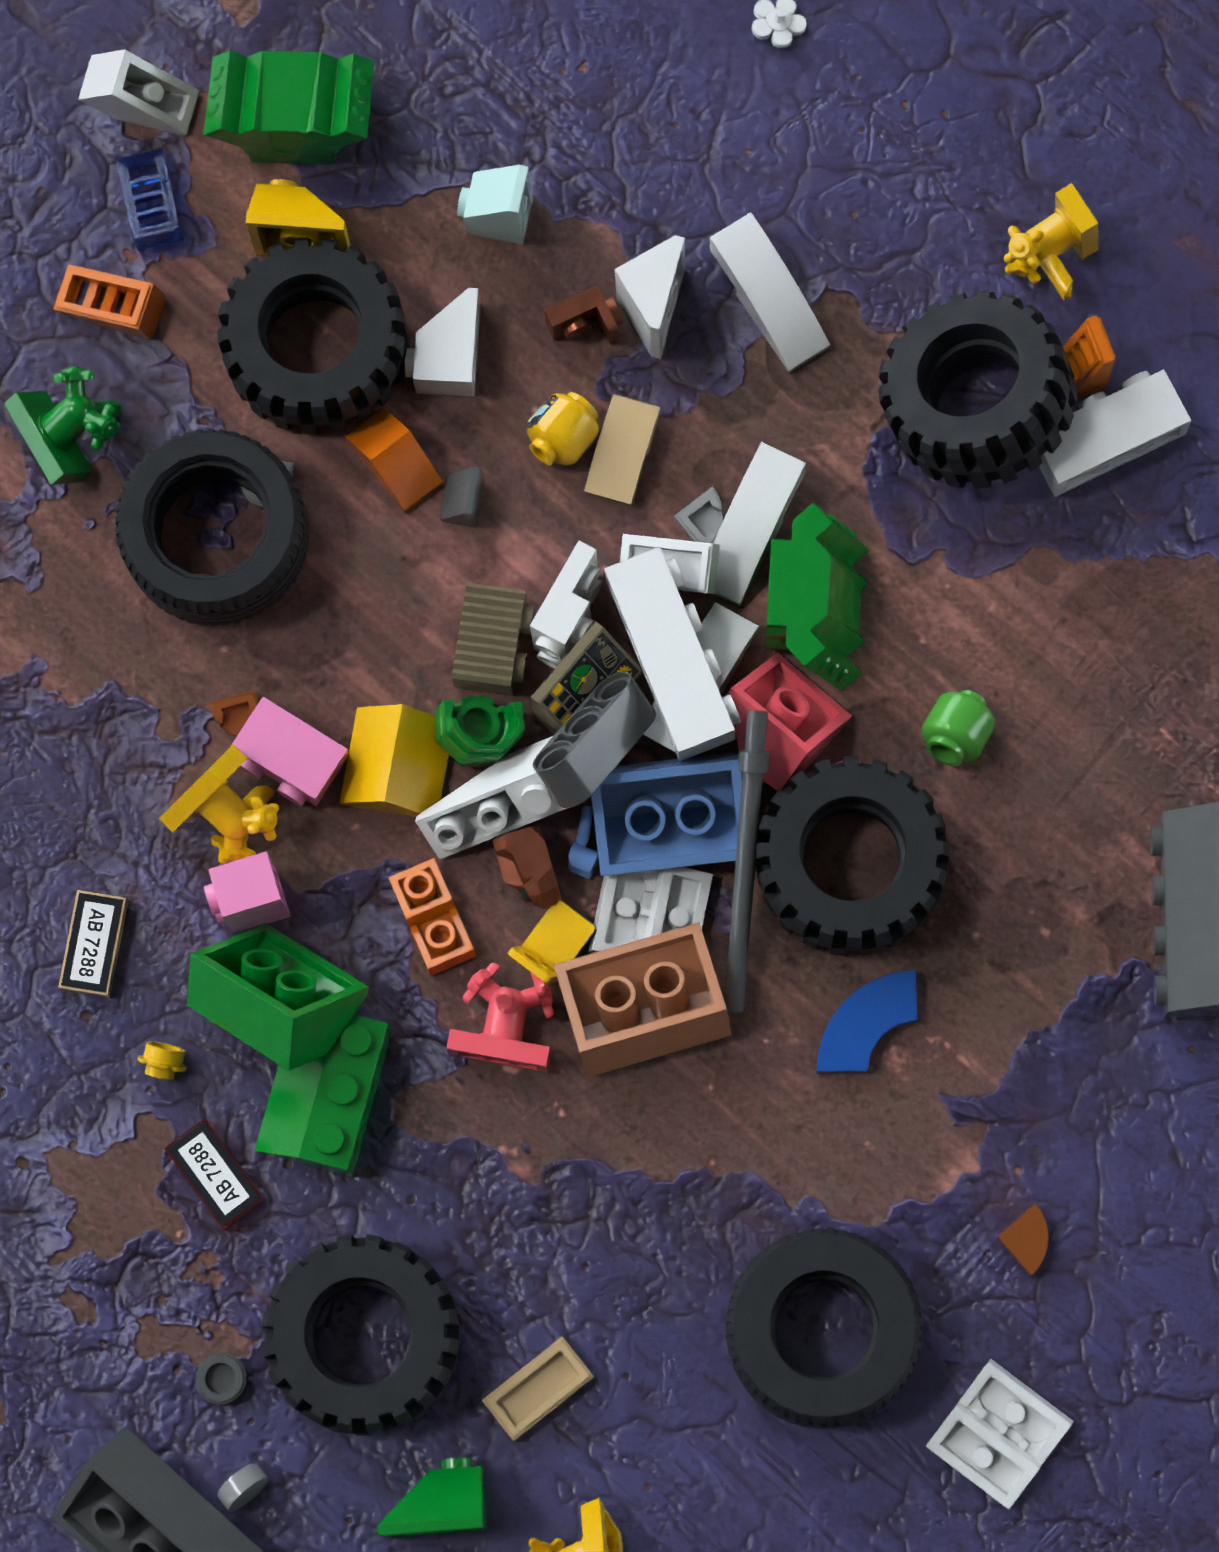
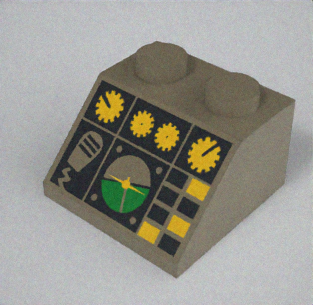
M595 622L531 696L535 719L555 735L602 680L617 672H629L644 693L645 689L641 686L644 682L642 668L604 627Z

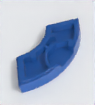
M916 970L901 971L879 977L856 990L841 1004L824 1031L818 1052L816 1074L867 1073L870 1054L880 1038L898 1026L917 1022Z

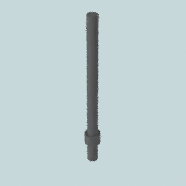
M748 710L745 749L739 750L738 771H742L743 776L724 998L727 1012L735 1013L744 1012L763 773H768L770 752L765 751L768 711Z

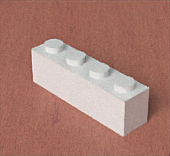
M661 547L604 568L606 582L679 762L735 740V728L733 725L740 723L741 720L731 695L728 694L721 697L715 679L722 677V673L712 649L703 651L696 633L703 631V627L693 603L685 606L677 588L684 586L685 583L675 558L665 560Z

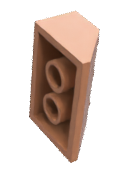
M699 922L554 964L586 1078L732 1035L726 1004Z

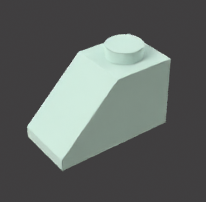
M514 165L473 172L470 188L462 187L457 208V216H461L464 219L466 234L523 245L533 200L529 166Z

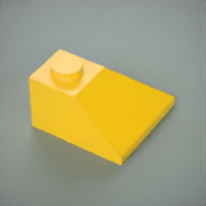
M286 179L271 180L270 184H256L246 213L245 222L256 255L269 256L267 248L281 243L283 250L294 248V239L309 237L311 246H321L323 238L338 240L340 250L345 252L351 246L345 221L306 187H300L296 182Z

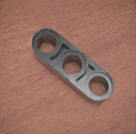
M629 672L614 673L602 680L537 754L532 766L560 807L571 808L579 805L593 794L655 720L656 712Z

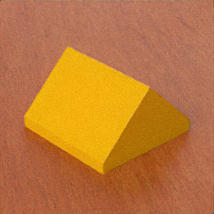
M403 704L357 707L339 804L416 817L442 799L450 755L436 743L435 716Z

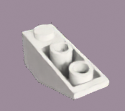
M553 736L506 755L416 816V824L439 860L567 809L558 805L532 766L537 754Z

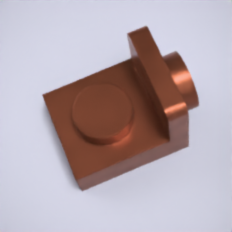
M598 285L544 309L545 323L553 340L563 336L566 339L579 337L588 332L593 327L592 323L598 320L609 344L619 341L617 325L623 323L621 313L612 296L606 299L603 298Z

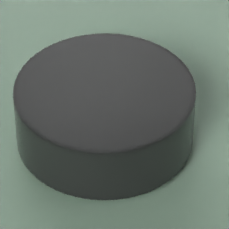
M216 1353L208 1356L200 1363L196 1371L195 1383L200 1395L208 1402L215 1405H229L239 1400L245 1393L248 1385V1374L243 1363L236 1357L227 1353Z

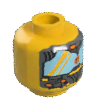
M573 392L567 395L555 393L549 396L527 422L526 432L532 442L529 445L530 451L537 459L547 465H552L554 462L565 466L575 464L599 435V426L596 421L598 419L597 411L585 398Z

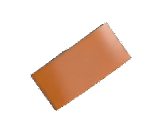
M435 858L388 877L430 976L477 957Z

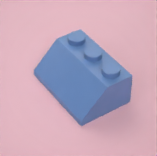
M738 752L690 757L680 762L678 759L616 766L591 795L601 876L736 861L742 773L738 771Z

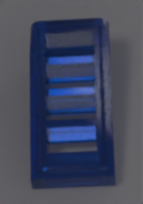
M161 148L116 159L131 234L137 251L184 241L164 149ZM157 164V172L136 177L130 176V169ZM158 181L161 183V188L134 194L133 187ZM164 198V204L138 209L137 203ZM167 214L168 220L141 225V219Z

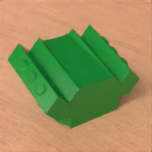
M229 50L214 56L212 59L203 135L241 147L249 155L251 163L335 165V155L340 148L367 139L374 60L355 53L336 58L322 52L261 51L245 56Z
M815 503L808 506L793 520L792 540L771 539L765 649L790 650L804 667L843 691L863 674L848 657L849 654L866 641L859 634L861 589L868 582L853 565L870 550L857 538L856 533L850 527L837 520L832 514L825 512Z

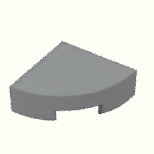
M713 486L674 516V521L691 541L713 543L721 527L723 510L720 498Z

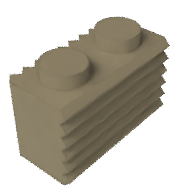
M466 583L452 671V682L455 688L511 696L513 695L514 683H524L527 654L519 653L522 634L531 635L530 624L535 614V606L527 605L525 590Z

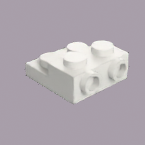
M579 540L530 624L534 650L539 652L537 658L553 669L561 663L594 624V620L591 619L590 605L597 596L602 581L598 579L601 569L598 568L596 549Z

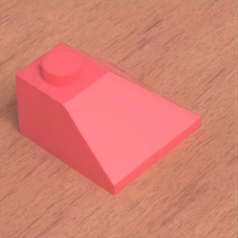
M778 652L734 685L728 692L734 701L741 720L740 723L734 725L739 750L745 749L748 710L768 711L765 751L770 752L768 773H763L762 781L769 784L776 791H782L789 785L791 777L800 771L804 772L852 717L849 712Z

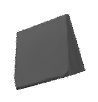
M472 466L449 475L440 512L441 521L469 527L477 525L485 486L481 467Z

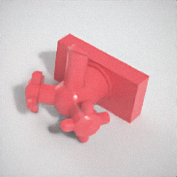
M493 962L486 969H480L471 977L467 985L468 990L462 999L468 1005L479 994L489 1003L483 1032L477 1034L450 1029L446 1047L449 1056L548 1073L552 1055L550 1047L523 1042L522 1037L528 1009L542 1005L546 1019L554 1015L552 988L532 972L530 974L535 985L522 991L501 987L492 980V977L500 969L497 963Z

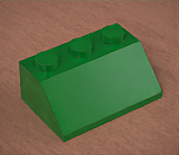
M266 923L190 953L187 1006L288 1071L327 1055L368 995L367 985Z
M354 1014L327 1055L290 1071L278 1065L254 1151L353 1177L392 1035L389 1024Z

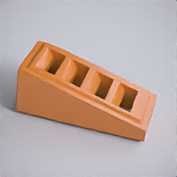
M68 264L53 309L67 316L130 335L152 339L166 302V295L152 283ZM84 281L90 283L83 304L77 305L76 303ZM105 287L107 290L99 310L96 309L102 288ZM125 293L126 296L120 314H116L121 294Z
M1095 315L1087 318L1063 346L1075 376L1073 382L1077 389V399L1106 389L1116 359L1101 318Z

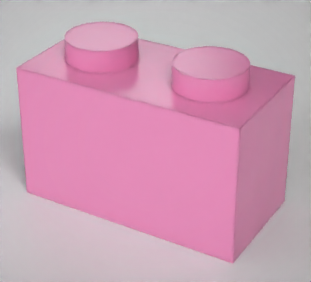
M265 697L261 698L232 743L247 757L239 769L257 780H260L263 774L280 784L277 792L299 806H303L304 802L308 801L317 807L348 759L347 748Z
M267 851L208 869L212 884L204 886L211 913L216 916L218 924L226 922L233 934L258 927L265 923L268 924L291 917L277 869Z

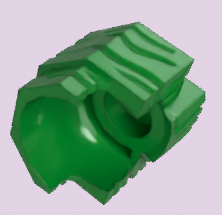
M468 696L462 698L456 705H454L455 701L443 700L434 709L436 743L460 766L490 767L500 760L524 735L523 702H510L506 706L494 707V699Z

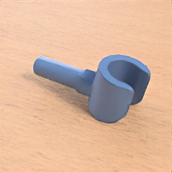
M582 806L578 834L569 851L568 868L572 873L590 879L598 863L599 856L597 851L587 848L593 819V807Z

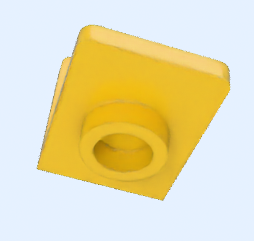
M559 900L555 905L550 906L522 946L512 947L508 955L547 984L558 982L554 964L575 959L595 932L596 927L564 901Z

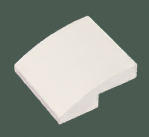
M675 867L604 876L594 919L596 930L590 938L588 952H599L698 922L702 929L713 874L686 867Z
M990 1359L926 1447L1007 1509H1010L1070 1428L1073 1420Z

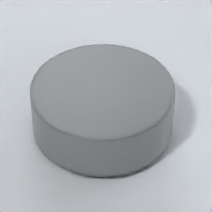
M249 1464L233 1474L220 1487L217 1498L229 1512H233L252 1500L266 1486L269 1478L258 1464Z

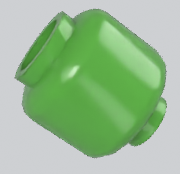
M963 690L961 692L943 693L935 701L921 729L926 750L934 759L945 765L959 766L960 764L974 762L981 755L995 727L994 716L990 709L986 707L985 699L973 691Z

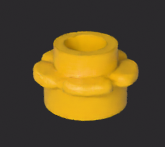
M146 1042L144 1054L138 1055L137 1058L140 1063L146 1064L145 1074L160 1079L174 1080L176 1072H184L187 1068L183 1064L186 1050L166 1043Z

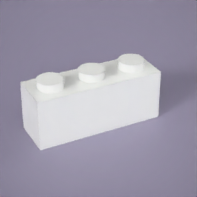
M1164 369L1151 376L1148 371L1140 372L1122 384L1124 389L1109 396H1106L1104 392L1096 393L1078 405L1080 410L1073 412L1074 418L1070 429L1066 432L1062 430L1059 432L1062 439L1061 444L1054 453L1051 454L1046 451L1041 456L1043 463L1039 468L1055 497L1186 435L1191 419Z

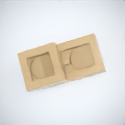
M613 394L584 489L585 492L630 505L634 502L645 458L649 454L660 414V406Z

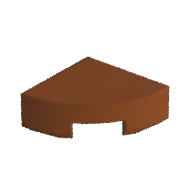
M253 690L209 702L208 706L216 722L224 727L229 734L231 733L232 736L237 737L258 705L259 699L257 692Z
M1036 1203L996 1238L1030 1277L1041 1265L1048 1248L1046 1220Z

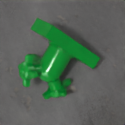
M71 366L55 374L54 383L65 382L66 397L56 406L47 391L16 392L4 403L51 485L80 483L93 472L75 441L84 431L90 432L93 436L91 447L95 450H100L103 443L112 438L116 431L120 430L121 426L115 418L121 412V405L114 400L92 402L86 396L84 381L95 379V374L92 370Z

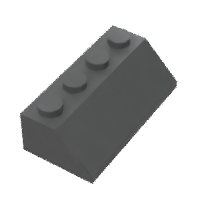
M1219 802L1164 811L1158 821V826H1151L1150 854L1151 856H1159L1160 876H1152L1151 901L1152 906H1160L1161 925H1153L1152 932L1153 955L1162 956V975L1154 976L1155 1006H1163V1019H1219Z
M126 1427L89 1457L51 1515L58 1524L89 1552H263L259 1546L255 1545L220 1511L192 1488L184 1478L171 1469Z

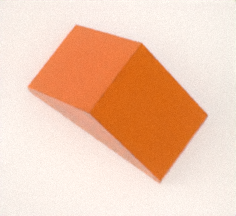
M385 408L345 436L349 444L404 513L443 485L442 479L411 431Z

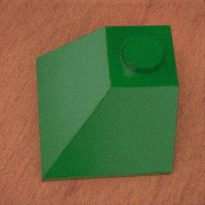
M471 1457L441 1460V1469L429 1470L377 1525L378 1536L390 1539L488 1531L484 1468L482 1466L472 1467Z

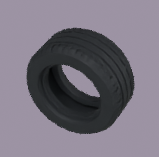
M202 429L195 430L193 433L188 431L183 433V436H173L172 440H165L161 443L160 447L156 446L151 449L152 452L150 454L146 453L142 458L143 461L141 463L138 462L134 466L135 470L129 473L128 481L122 486L123 492L119 494V504L116 507L115 534L118 538L116 541L121 557L131 576L143 593L160 609H164L166 613L174 615L180 620L186 619L188 623L194 624L196 622L203 626L207 624L211 626L222 624L224 626L230 625L232 622L237 624L242 622L243 619H252L256 614L259 616L266 608L270 609L273 607V603L279 602L283 598V594L291 589L290 585L296 582L297 574L303 568L302 562L306 560V551H308L309 547L307 541L310 539L308 514L300 491L284 463L266 446L262 447L259 441L251 440L250 437L244 434L241 436L238 432L231 431L229 433L227 430L222 429L219 431H215V429L203 431ZM212 481L236 483L258 497L263 504L266 516L263 537L252 556L234 570L212 576L188 573L169 562L164 554L161 534L164 517L174 501L196 485Z

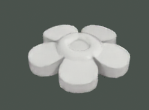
M760 0L754 7V14L758 19L753 22L751 29L755 37L761 40L769 38L772 34V44L777 48H785L790 46L792 35L799 36L804 33L806 19L801 15H793L796 10V3L793 0H777L775 7L769 0Z

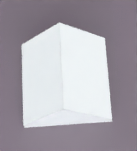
M676 235L615 269L617 301L650 356L661 359L685 273V238Z

